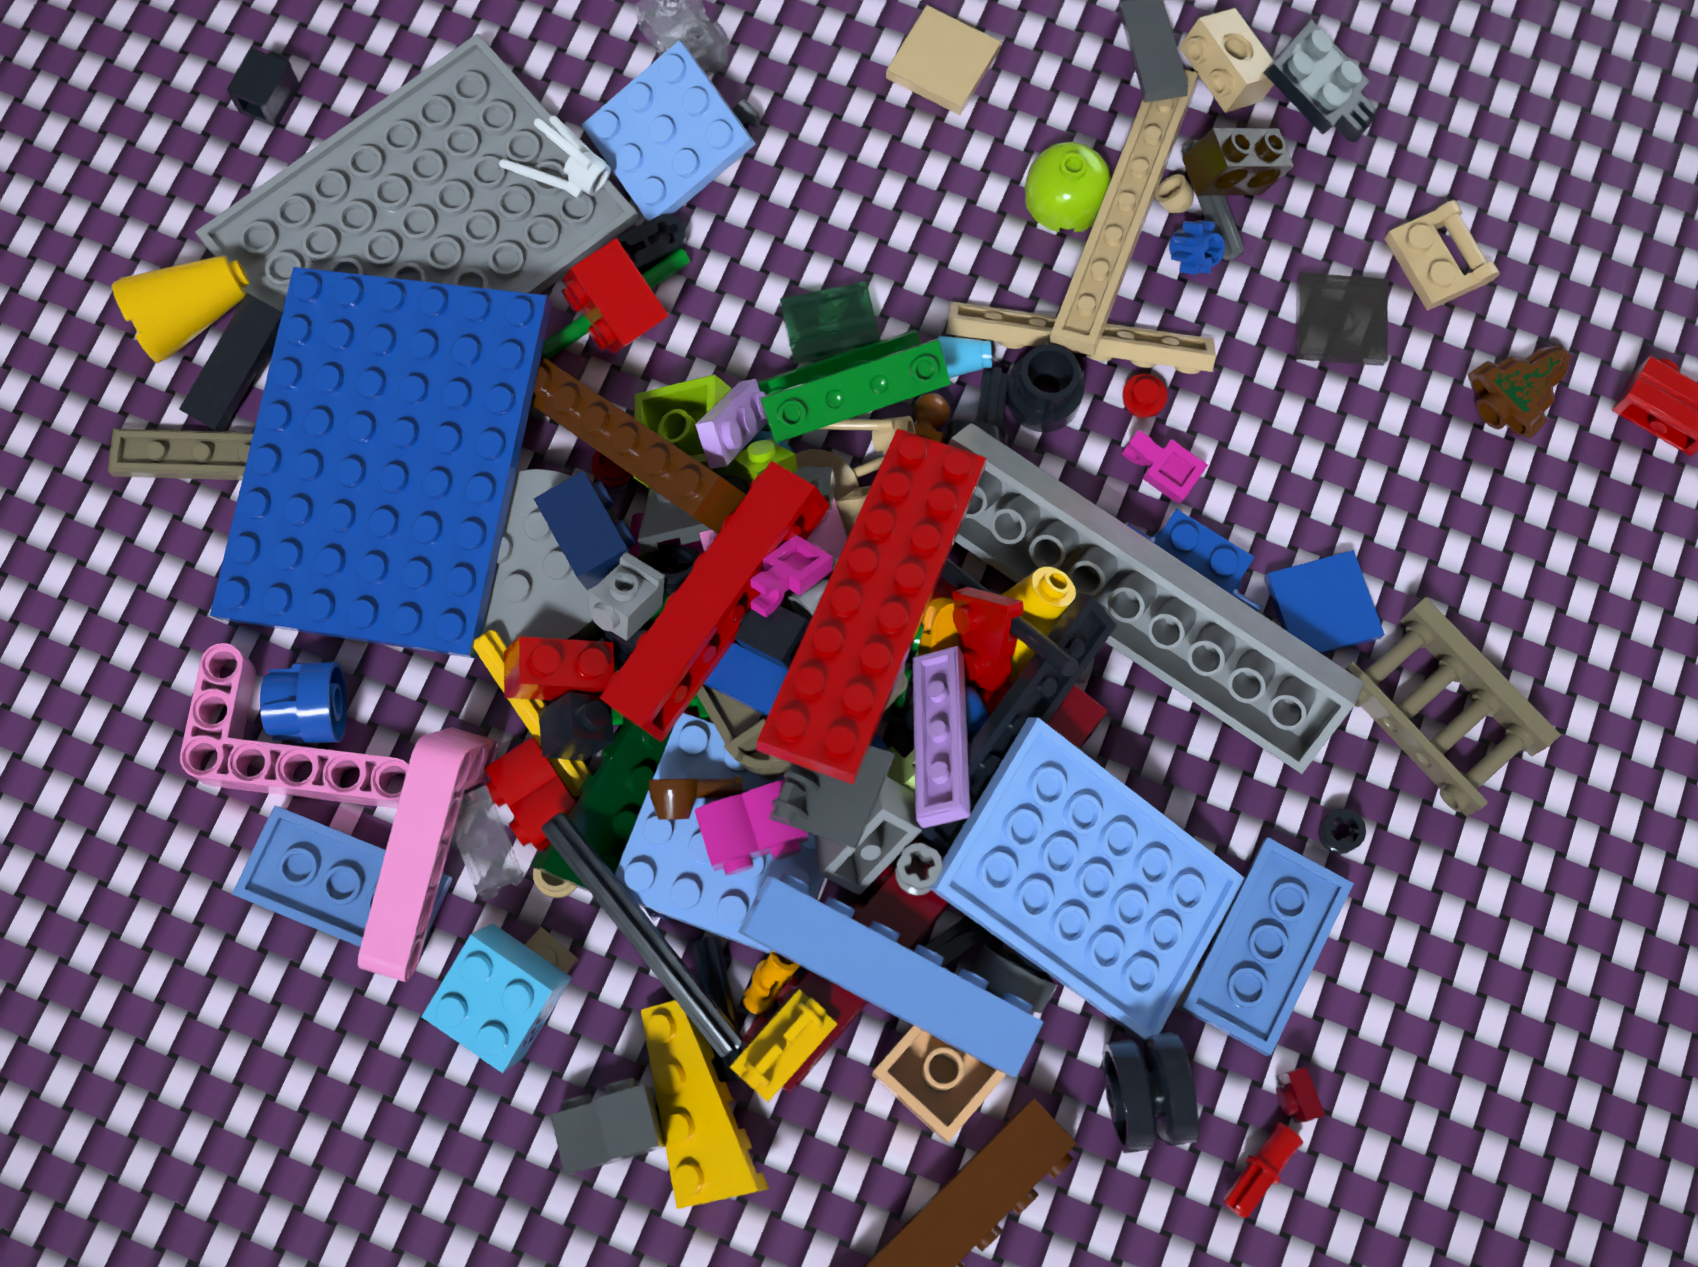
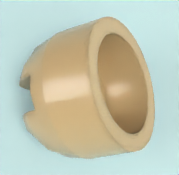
M1177 174L1165 179L1159 185L1155 198L1167 212L1183 213L1192 205L1194 193L1183 175Z

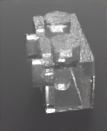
M641 0L635 4L639 29L659 56L663 55L677 41H681L707 76L728 65L726 46L729 45L727 34L717 21L712 23L709 20L701 0Z

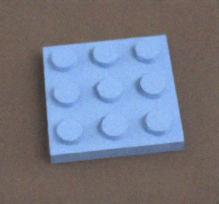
M677 41L581 125L647 221L661 215L674 214L756 144L691 52L681 41Z

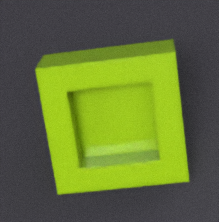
M769 438L750 444L746 450L740 452L731 461L734 473L750 484L759 474L763 473L771 461L792 473L798 470L795 454L778 443H774Z

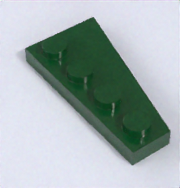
M624 717L623 723L619 725L614 733L615 742L603 750V762L594 775H587L578 789L582 795L570 814L567 815L614 875L648 793L649 780L654 778L673 727L661 743ZM552 844L549 845L545 853L538 852L530 867L589 892Z

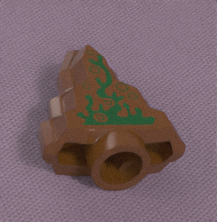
M1560 344L1538 349L1526 359L1510 356L1498 364L1486 361L1467 375L1471 382L1472 390L1479 398L1475 405L1478 415L1488 426L1494 429H1501L1506 426L1517 436L1530 440L1547 422L1544 412L1555 401L1553 387L1565 377L1572 355Z

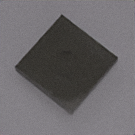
M1300 272L1297 277L1295 359L1384 366L1388 360V279Z

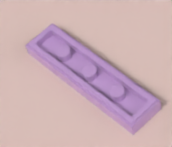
M958 646L913 658L916 820L922 828L970 817L964 655Z

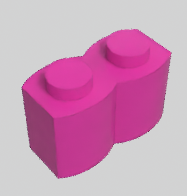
M785 779L694 809L714 871L724 869L726 876L735 875L753 868V859L760 856L772 854L773 860H779L802 851L800 844L809 841L807 832L769 819L774 807L772 805L773 799L778 798Z

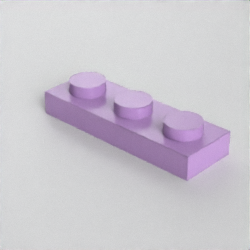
M756 379L739 382L695 424L709 469L727 466L768 423L760 397L766 395L764 392H760Z

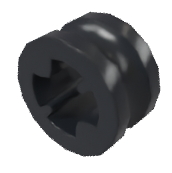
M1346 808L1337 809L1325 816L1320 822L1318 828L1319 840L1329 852L1346 854L1359 847L1365 840L1366 826L1362 817L1355 811ZM1333 821L1338 825L1345 822L1350 825L1352 831L1347 835L1352 837L1351 842L1346 838L1337 841L1333 837L1332 832L1337 829L1331 826Z

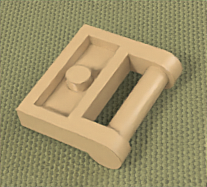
M1456 200L1449 201L1429 214L1390 230L1385 237L1386 243L1427 311L1490 283L1500 274L1494 262L1486 260L1460 216L1463 211ZM1445 226L1470 267L1471 273L1463 275L1436 229Z

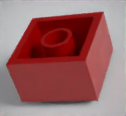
M617 238L571 267L561 280L566 286L561 291L567 303L576 313L581 310L592 324L587 330L593 341L602 351L608 348L612 355L644 335L669 316Z

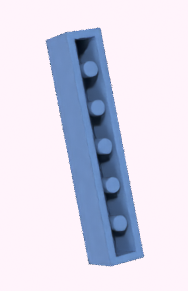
M782 873L779 880L774 877L765 878L738 933L994 1069L1017 1078L1044 1022L1030 1015L1033 1005L1008 992H1005L1002 999L987 992L985 989L989 982L968 970L961 968L959 974L956 975L941 967L944 958L923 946L917 945L913 952L899 945L896 942L900 934L876 921H872L869 928L851 919L855 910L831 897H827L824 904L806 895L810 886L795 877Z

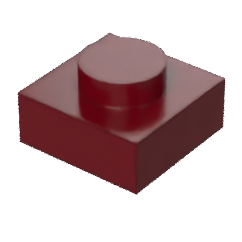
M1307 1067L1293 1069L1277 1075L1281 1085L1276 1087L1278 1101L1287 1116H1293L1295 1123L1308 1122L1325 1116Z

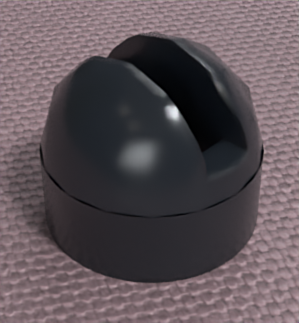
M743 99L732 111L752 137L753 133L748 127L752 125L759 129L760 117L755 108Z

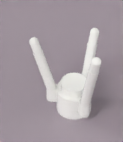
M555 115L550 116L549 121L558 132L540 118L534 120V125L570 155L564 166V173L569 175V181L506 159H502L499 162V165L504 169L566 190L577 199L580 198L583 192L590 196L597 194L606 183L611 171V167L606 164V161L595 155Z

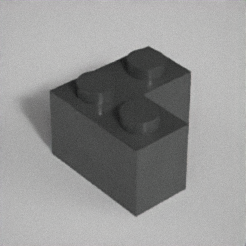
M634 1078L604 1086L606 1095L594 1098V1102H592L590 1094L562 1101L563 1111L550 1114L564 1175L575 1174L665 1148L653 1089L644 1084L639 1085L638 1080L634 1081Z

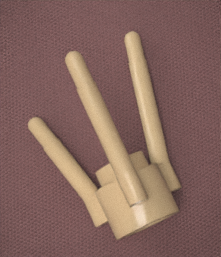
M910 416L881 420L847 419L820 428L825 430H871L875 450L877 452L883 451L884 454H886L897 429L916 434L914 422ZM884 456L853 468L852 470L856 478L878 470Z

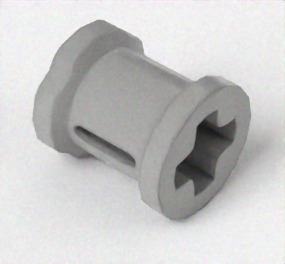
M923 843L911 844L902 851L895 870L896 881L902 890L916 896L925 895L932 891L929 887L936 882L943 868L942 859L937 850ZM912 859H918L920 865H930L931 868L928 869L925 880L920 881L916 874L908 875L906 873L910 869Z

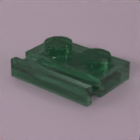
M866 281L780 299V308L792 353L793 364L836 356L881 341Z

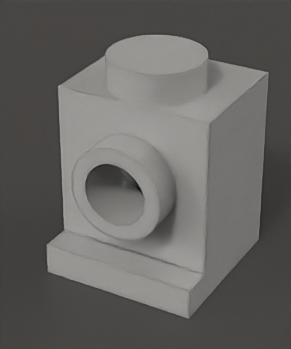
M625 552L620 557V564L589 592V617L601 629L612 631L627 641L662 607L665 575Z

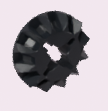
M666 544L658 546L657 551L639 555L637 559L665 575L664 596L672 594L680 588L693 570V565L702 552L685 545ZM668 567H671L672 572H675V574H669Z

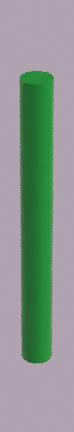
M680 248L644 272L642 277L650 289H653L691 263L686 252ZM585 314L544 341L541 355L545 359H551L589 333L587 328L592 324Z

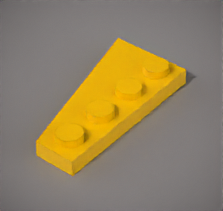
M676 1000L642 1009V1021L676 1209L769 1189L763 1172H756L748 1151L752 1149V1145L745 1128H738L728 1103L733 1101L726 1082L718 1080L711 1063L715 1055L710 1043Z

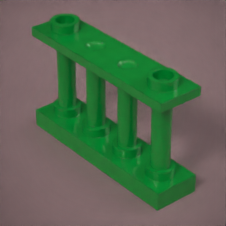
M912 330L758 381L760 392L762 391L766 395L760 397L768 422L761 430L770 428L774 443H778L951 385L939 340L934 339L921 344L918 331Z

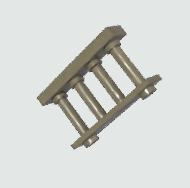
M1425 597L1400 620L1406 627V634L1364 672L1354 662L1345 670L1365 682L1354 706L1362 707L1441 790V798L1450 808L1457 812H1462L1468 817L1489 803L1477 790L1520 750L1526 751L1532 757L1548 748L1561 734ZM1419 647L1426 648L1439 661V668L1396 706L1377 685ZM1452 681L1459 682L1472 695V703L1429 741L1410 720ZM1485 716L1493 717L1506 730V737L1463 776L1448 761L1444 754Z

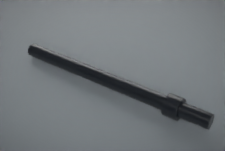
M949 558L947 559L941 577L957 590L971 587L990 592ZM1022 616L1012 618L1010 633L1065 677H1069L1077 671L1079 664L1075 658Z

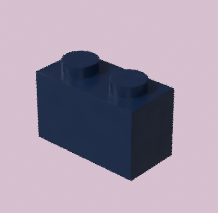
M584 470L533 498L573 572L587 591L597 586L620 564V557L625 552L633 556L629 548L637 544L624 520L621 519L615 523L607 510L615 505L602 481L600 480L592 484Z

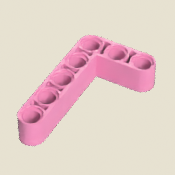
M227 643L215 644L203 653L180 752V763L189 775L203 784L213 787L397 809L401 792L389 794L387 792V785L393 776L407 773L408 764L404 760L385 756L243 740L256 679V669L245 655L236 647ZM230 661H237L235 672L227 678H220L222 667ZM220 706H227L225 718L217 724H211L210 717L213 711ZM212 751H217L215 765L206 771H202L201 761L203 757ZM257 757H264L265 765L263 770L255 776L248 777L247 768L249 763ZM311 762L312 772L310 776L302 782L295 783L294 773L298 766ZM351 768H359L360 777L355 785L349 788H341L340 780L342 775Z
M449 727L424 735L417 741L409 761L358 956V967L360 969L403 982H408L412 978L422 952L464 790L484 782L489 777L484 768L496 760L498 752L497 740Z

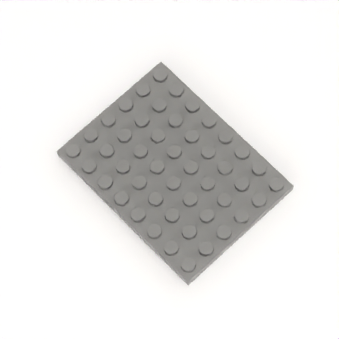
M477 33L199 228L195 233L214 257L225 255L230 262L234 260L239 261L250 281V285L244 287L246 293L283 312L293 267L540 294L566 275L571 267L611 242L638 222L639 219L637 211L608 179L601 190L594 196L583 192L580 198L577 199L566 190L514 173L499 165L500 160L506 159L569 181V175L564 173V166L570 155L534 125V120L540 118L558 132L549 121L551 115Z

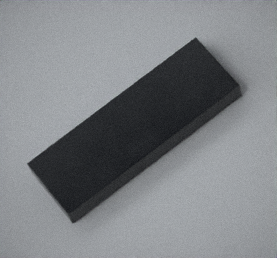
M246 293L179 410L211 429L223 432L273 347L283 313Z

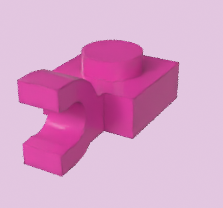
M1140 430L1136 432L1121 454L1135 464L1150 468L1142 479L1179 505L1208 466V464L1171 439L1163 449Z
M795 535L763 558V571L751 579V587L760 592V595L751 601V609L767 617L778 608L788 589L801 596L833 571V556Z

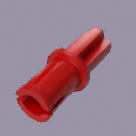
M1277 1122L1255 1155H1248L1245 1158L1247 1166L1224 1196V1203L1230 1211L1242 1218L1249 1217L1272 1184L1278 1185L1281 1182L1279 1174L1296 1150L1303 1144L1302 1138L1288 1126Z

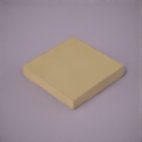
M926 5L888 66L886 79L961 115L999 53L1001 41Z

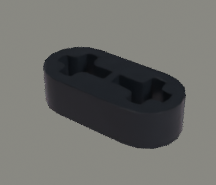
M672 215L655 217L617 237L624 250L628 251L630 255H635L636 262H634V265L641 275L680 248L685 251L687 247L684 224L679 218ZM666 231L669 236L674 235V242L668 244L664 239L660 240L659 234Z

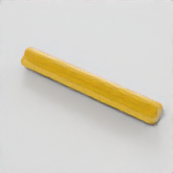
M493 629L475 639L473 647L504 693V651L508 647L498 632ZM507 698L542 750L538 712L547 707L544 701ZM548 758L570 793L574 797L582 795L578 789L587 775H593L585 762Z

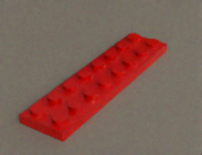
M901 429L896 430L757 739V751L844 782L855 784L985 470L986 457Z

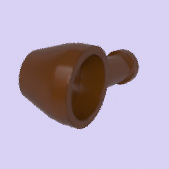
M742 776L709 779L649 780V794L657 818L690 819L696 799L727 798L743 794Z

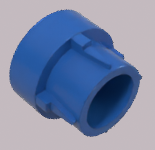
M338 662L292 664V668L269 669V674L264 676L261 684L260 713L264 731L268 736H272V741L295 740V744L337 743L343 740L347 725V690L344 673Z

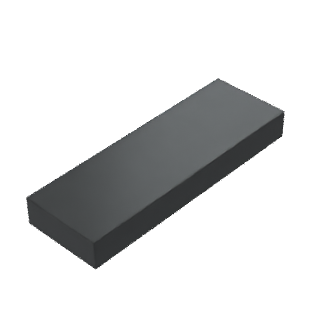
M1129 0L1120 2V17L1144 103L1187 96L1188 82L1163 0Z

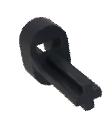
M993 367L992 371L983 370L976 422L967 420L950 422L946 426L944 444L948 445L953 436L972 423L1007 446L1008 432L1003 428L1009 379L1008 373H1002V369Z

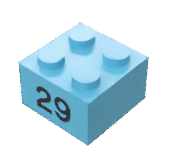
M492 923L469 936L423 1013L422 1018L503 1073L524 1058L572 977Z

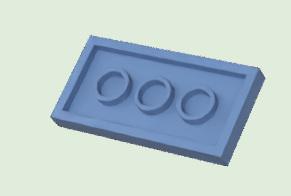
M274 805L232 895L361 947L386 850ZM444 873L441 876L426 937L453 880L452 877Z
M1266 837L1262 841L1244 877L1245 879L1179 1009L1263 1055L1270 1056L1354 883Z

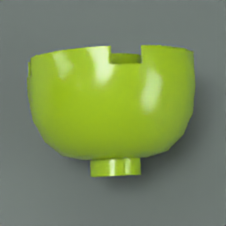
M1066 142L1047 148L1038 155L1028 170L1024 188L1026 208L1036 222L1049 230L1059 232L1060 228L1081 232L1094 225L1111 182L1108 165L1098 152L1085 144Z

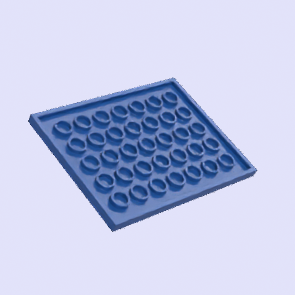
M293 267L210 616L226 621L476 659L477 652L473 647L474 641L481 636L552 308L553 302L547 295Z

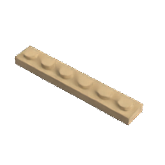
M951 301L946 334L955 335L957 338L998 341L1000 345L1011 349H1020L1025 345L1037 347L1045 345L1047 341H1050L1051 344L1050 334L1057 316ZM1106 324L1095 355L1086 354L1087 357L1096 361H1110L1112 358L1130 360L1132 364L1145 368L1155 367L1156 364L1173 366L1176 370L1187 374H1197L1200 370L1213 372L1216 359L1214 340L1212 338ZM1069 350L1070 352L1081 353V352Z

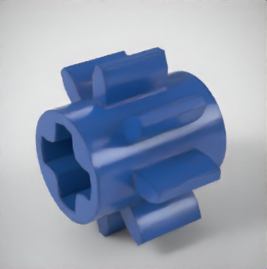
M1197 220L1196 222L1184 221L1183 228L1178 229L1173 234L1170 240L1169 251L1171 260L1181 262L1180 273L1197 275L1198 273L1210 274L1211 267L1216 266L1222 260L1225 243L1223 235L1213 233L1215 228L1214 222Z

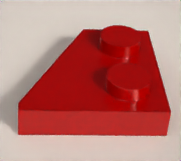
M971 587L953 591V622L958 631L960 650L964 655L965 683L990 691L1008 686L1011 673L1010 661L1015 653L1017 638L1013 634L1009 635L1012 618L1021 616L1023 613V601Z

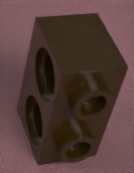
M1212 128L1182 157L1196 196L1262 195L1294 167L1280 130L1270 128Z

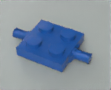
M1178 509L1174 511L1165 527L1154 534L1152 538L1128 523V527L1257 612L1261 609V605L1256 604L1238 592L1242 576L1255 558L1251 554Z

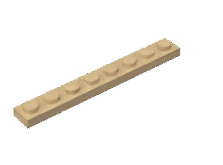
M1184 70L1188 82L1187 96L1146 103L1142 100L1050 334L1051 344L1095 355L1197 87L1198 72Z

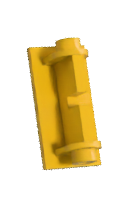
M799 989L730 1068L763 1099L769 1102L835 1028L837 1023L825 1013L826 1011L816 1001L807 997Z

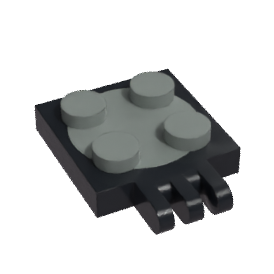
M1312 19L1297 32L1263 72L1322 135L1334 126L1348 141L1357 142L1378 115L1377 109L1361 93L1369 83V80L1361 73L1359 67L1344 55L1332 42L1329 35L1321 30Z

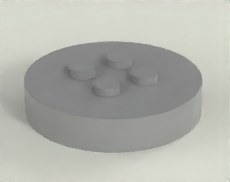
M533 469L518 471L515 475L482 634L493 629L496 630L507 647L519 636L589 641L601 631V628L589 617V592L593 588L587 591L578 580L533 499L571 478V476L560 472ZM611 508L607 509L615 523L619 520Z

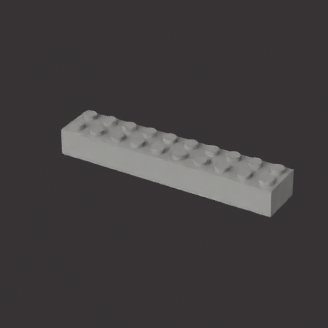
M970 423L951 438L948 445L987 458L985 470L955 542L1016 583H1019L1041 567H1052L1064 572L1074 584L1076 596L1079 592L1093 596L1116 623V628L1105 643L1302 774L1354 707L1365 682L974 424Z

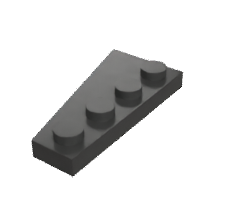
M805 466L793 472L815 485L831 506L829 510L832 509L835 490L833 466L819 468ZM719 475L746 495L748 494L751 484L738 475ZM650 488L638 535L642 554L657 551V542L680 538L681 545L700 541L699 533L711 530Z

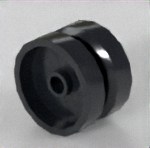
M1170 1032L1147 1037L1143 1055L1132 1039L1103 1044V1073L1107 1102L1114 1131L1123 1153L1152 1149L1157 1131L1168 1146L1197 1142L1199 1135L1197 1097L1187 1054L1177 1033Z

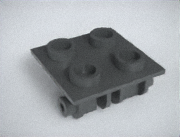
M870 746L854 785L789 762L792 765L790 770L784 773V778L786 779L778 798L773 799L772 805L774 807L769 819L857 849L895 754Z

